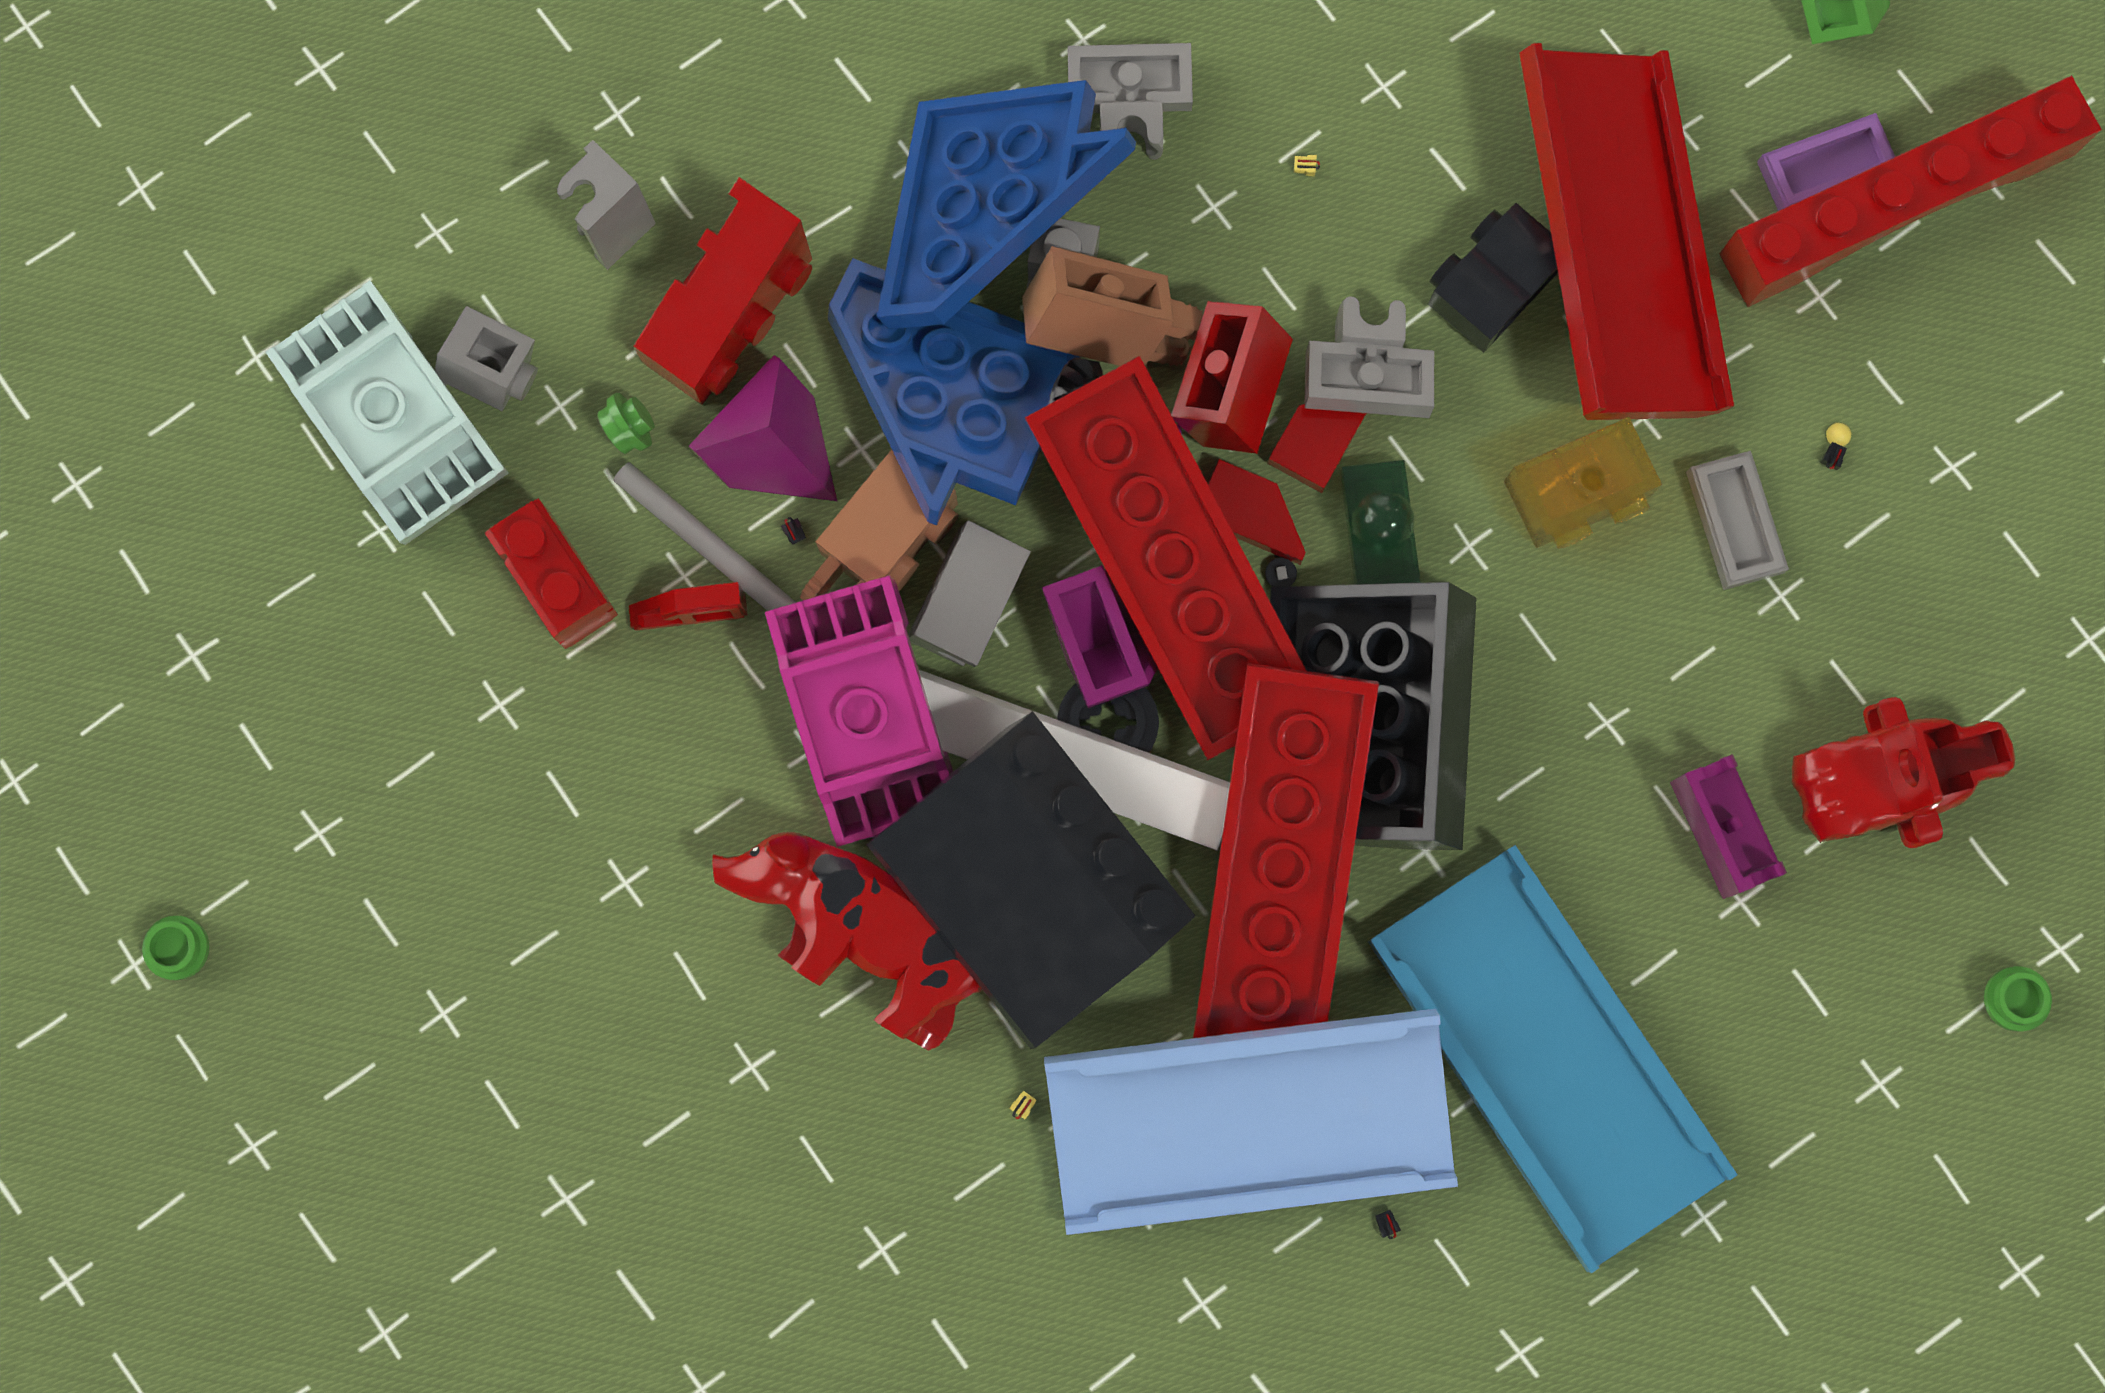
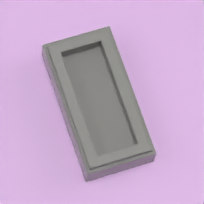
M1751 451L1690 467L1686 474L1723 590L1781 575L1788 571L1789 568Z

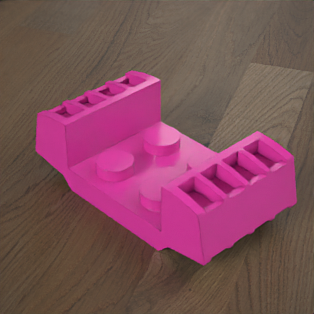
M890 575L765 612L783 683L815 787L823 804L837 847L880 834L953 772L948 752H943L906 627L909 622L896 581Z

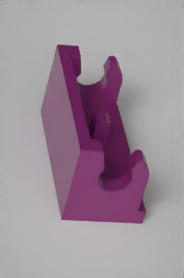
M1733 754L1705 767H1699L1685 773L1670 782L1723 899L1740 894L1787 873L1783 862H1779L1736 770L1738 764Z

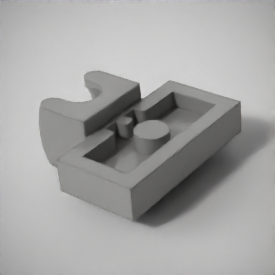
M1191 43L1068 46V82L1086 80L1096 93L1093 113H1100V131L1127 128L1129 132L1138 133L1145 141L1146 155L1148 158L1156 160L1163 153V112L1192 111Z
M1349 296L1342 301L1335 322V342L1310 340L1306 349L1304 408L1430 418L1434 409V351L1403 348L1406 340V308L1403 302L1394 300L1388 309V319L1381 325H1371L1360 316L1359 301L1355 297Z

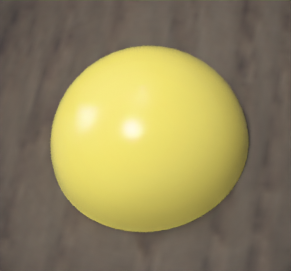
M1834 423L1827 429L1826 438L1830 444L1834 442L1844 447L1851 440V430L1843 423Z

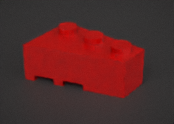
M738 177L728 193L738 200V203L718 234L710 228L705 230L697 246L706 251V253L683 282L679 279L674 280L633 346L644 365L701 405H703L712 392L715 395H719L727 388L738 370V364L735 363L737 358L749 343L756 346L764 339L775 321V314L772 313L786 294L791 297L796 295L812 272V265L809 264L812 256L801 219L740 177Z

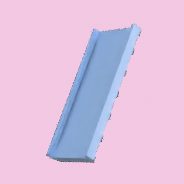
M1435 1008L1044 1057L1066 1235L1458 1187L1457 1176L1454 1172L1439 1032L1441 1022L1438 1011Z

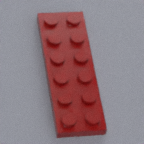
M1138 356L1026 416L1025 419L1206 759L1210 760L1236 745L1247 663L1306 671L1146 366L1141 357Z
M1247 663L1193 1038L1328 1022L1377 701L1378 681Z

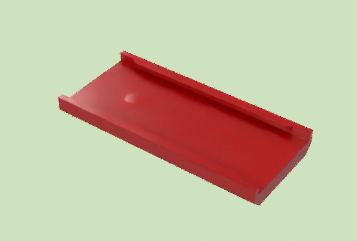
M1542 43L1531 44L1519 52L1584 417L1586 420L1699 418L1718 414L1734 407L1669 51L1660 50L1652 56L1552 51L1543 50Z

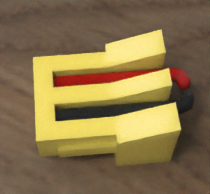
M1307 155V157L1295 156L1294 173L1315 176L1316 169L1320 168V162L1316 161L1317 155Z
M1023 1091L1009 1108L1014 1111L1012 1116L1016 1119L1022 1117L1026 1120L1035 1105L1036 1099Z

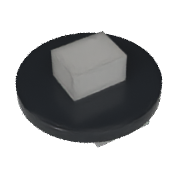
M1276 558L1268 564L1265 576L1272 587H1289L1296 580L1297 570L1289 559Z

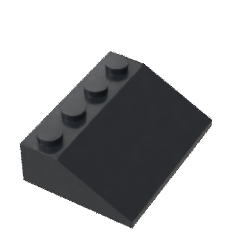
M1450 582L1271 587L1270 603L1306 671L1378 681L1379 683L1355 846L1417 850H1463L1477 598Z
M1033 711L1001 731L866 844L1030 1049L1038 1047L1152 957L1196 916Z

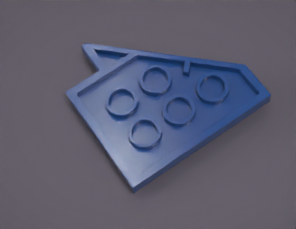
M1086 80L921 101L918 103L877 318L888 329L945 324L1135 150L1136 141L1127 128L1090 132L1096 93Z
M852 258L829 303L828 321L927 522L937 526L956 483L1016 505L1041 451V447L1025 417L1049 405L1053 385L1065 364L1073 358L1082 357L1027 344L1025 324L1023 322L970 302L963 306L945 324L888 329L877 318L886 270Z

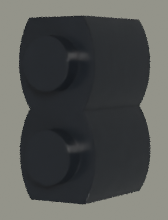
M1517 203L1504 215H1501L1494 209L1479 224L1470 237L1477 245L1463 259L1453 253L1438 268L1429 281L1436 289L1428 305L1483 353L1558 274L1551 232Z

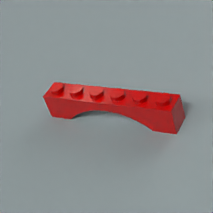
M2071 75L1736 230L1719 254L1748 308L1807 280L1857 250L1933 212L1981 192L2021 181L2075 156L2102 129Z

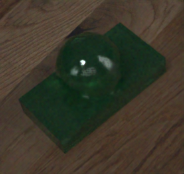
M1405 460L1343 466L1340 470L1354 584L1421 583L1414 535L1415 516L1410 505Z

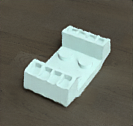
M370 280L362 285L360 289L345 299L340 300L338 304L322 315L320 314L315 317L316 319L303 328L293 332L284 341L266 351V354L288 384L293 395L399 543L408 544L509 473L413 341V337L391 306Z

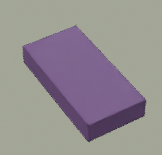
M1874 113L1762 154L1757 163L1779 211L1894 158L1895 155L1879 118Z

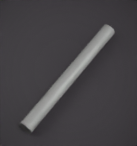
M628 462L617 472L614 477L616 484L731 581L739 582L743 591L767 611L796 603V601L633 464Z

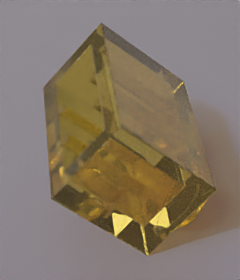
M1630 417L1513 467L1504 481L1535 547L1538 548L1554 541L1558 549L1568 547L1590 536L1593 533L1590 525L1611 516L1614 523L1619 524L1647 511L1650 508L1647 499L1662 486Z

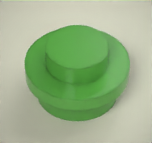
M614 393L608 397L607 406L598 412V419L614 446L624 454L629 453L635 448L643 451L650 447L652 439L649 431L653 430L655 425L642 402L636 397L627 400L620 393Z
M168 916L154 923L146 933L142 946L143 958L148 968L161 978L168 980L187 979L200 971L206 963L209 955V939L204 928L195 920L184 916Z
M2014 966L2002 969L1990 978L1984 991V1004L1988 1015L1997 1025L2009 1031L2021 1032L2032 1030L2046 1020L2051 1010L2052 995L2047 982L2040 974L2026 967Z

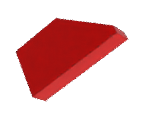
M1302 404L1295 411L1269 457L1267 464L1323 493L1367 413L1304 408L1305 404Z
M1219 459L1208 486L1235 537L1301 565L1306 551L1278 484Z
M739 582L673 589L629 605L630 626L635 631L742 619L748 615L746 595Z

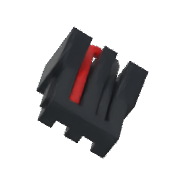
M1832 442L1820 463L1826 465L1827 468L1838 470L1841 468L1842 459L1847 448Z
M788 517V519L784 520L785 524L781 528L792 545L806 538L798 518L793 520L791 517Z
M1391 1210L1375 1215L1382 1238L1388 1236L1389 1239H1393L1397 1236L1396 1232L1401 1231Z

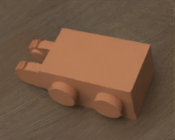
M1054 246L1049 250L1022 296L1027 344L1121 366L1138 356L1141 357L1144 365L1148 361L1161 364L1168 363L1170 366L1182 365L1192 348L1189 346L1188 340L1195 341L1203 317V311L1197 309V306L1185 305L1184 302L1171 299L1167 275Z
M891 449L815 541L826 561L805 585L800 598L807 600L827 594L843 572L858 584L890 575L896 581L900 591L919 566L914 557L928 540L934 544L939 543L957 521L959 515L953 511L958 505L956 490L953 489L937 526L927 522Z

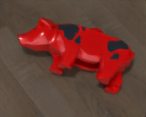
M795 832L774 834L742 855L724 857L713 854V876L716 885L748 900L763 904L785 905L791 910L796 920L791 941L778 956L791 964L793 970L821 986L839 965L848 958L855 965L875 976L898 980L889 1006L874 1019L876 1023L902 1039L907 1038L928 1051L940 1046L953 1027L958 1003L971 994L982 991V988L889 872L867 858Z

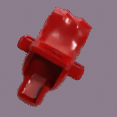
M1891 697L1880 700L1878 703L1869 705L1864 709L1863 717L1868 731L1867 734L1851 736L1844 741L1830 742L1819 748L1793 756L1792 785L1798 791L1802 802V819L1820 843L1860 836L1868 831L1882 830L1889 826L1897 825L1903 844L1907 848H1917L1937 842L1943 837V828L1938 814L1955 808L1968 800L1975 792L1977 785L1982 781L2006 776L2014 768L2016 758L2011 738L2006 728L2000 722L1985 720L1971 726H1960L1951 720L1943 718H1921L1909 721L1903 701L1900 698Z

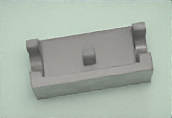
M592 140L584 147L586 155L560 180L557 193L560 199L563 200L571 196L577 186L581 184L591 185L595 197L591 202L583 205L574 220L578 224L577 230L582 236L586 235L595 252V258L608 270L656 223L638 183Z
M967 521L958 528L908 634L910 643L918 645L958 665L964 666L967 663L976 667L1031 551L973 522Z

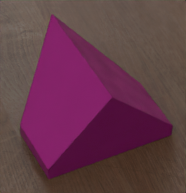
M773 355L688 447L729 488L837 501L815 398L785 363Z
M1103 565L1042 587L1066 663L1088 708L1149 686L1158 667Z

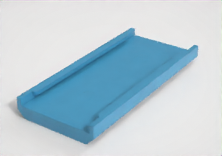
M1516 845L1368 941L1413 1011L1435 1008L1438 1011L1441 1022L1439 1032L1442 1055L1586 1272L1593 1273L1599 1269L1600 1264L1725 1180H1731L1738 1175Z

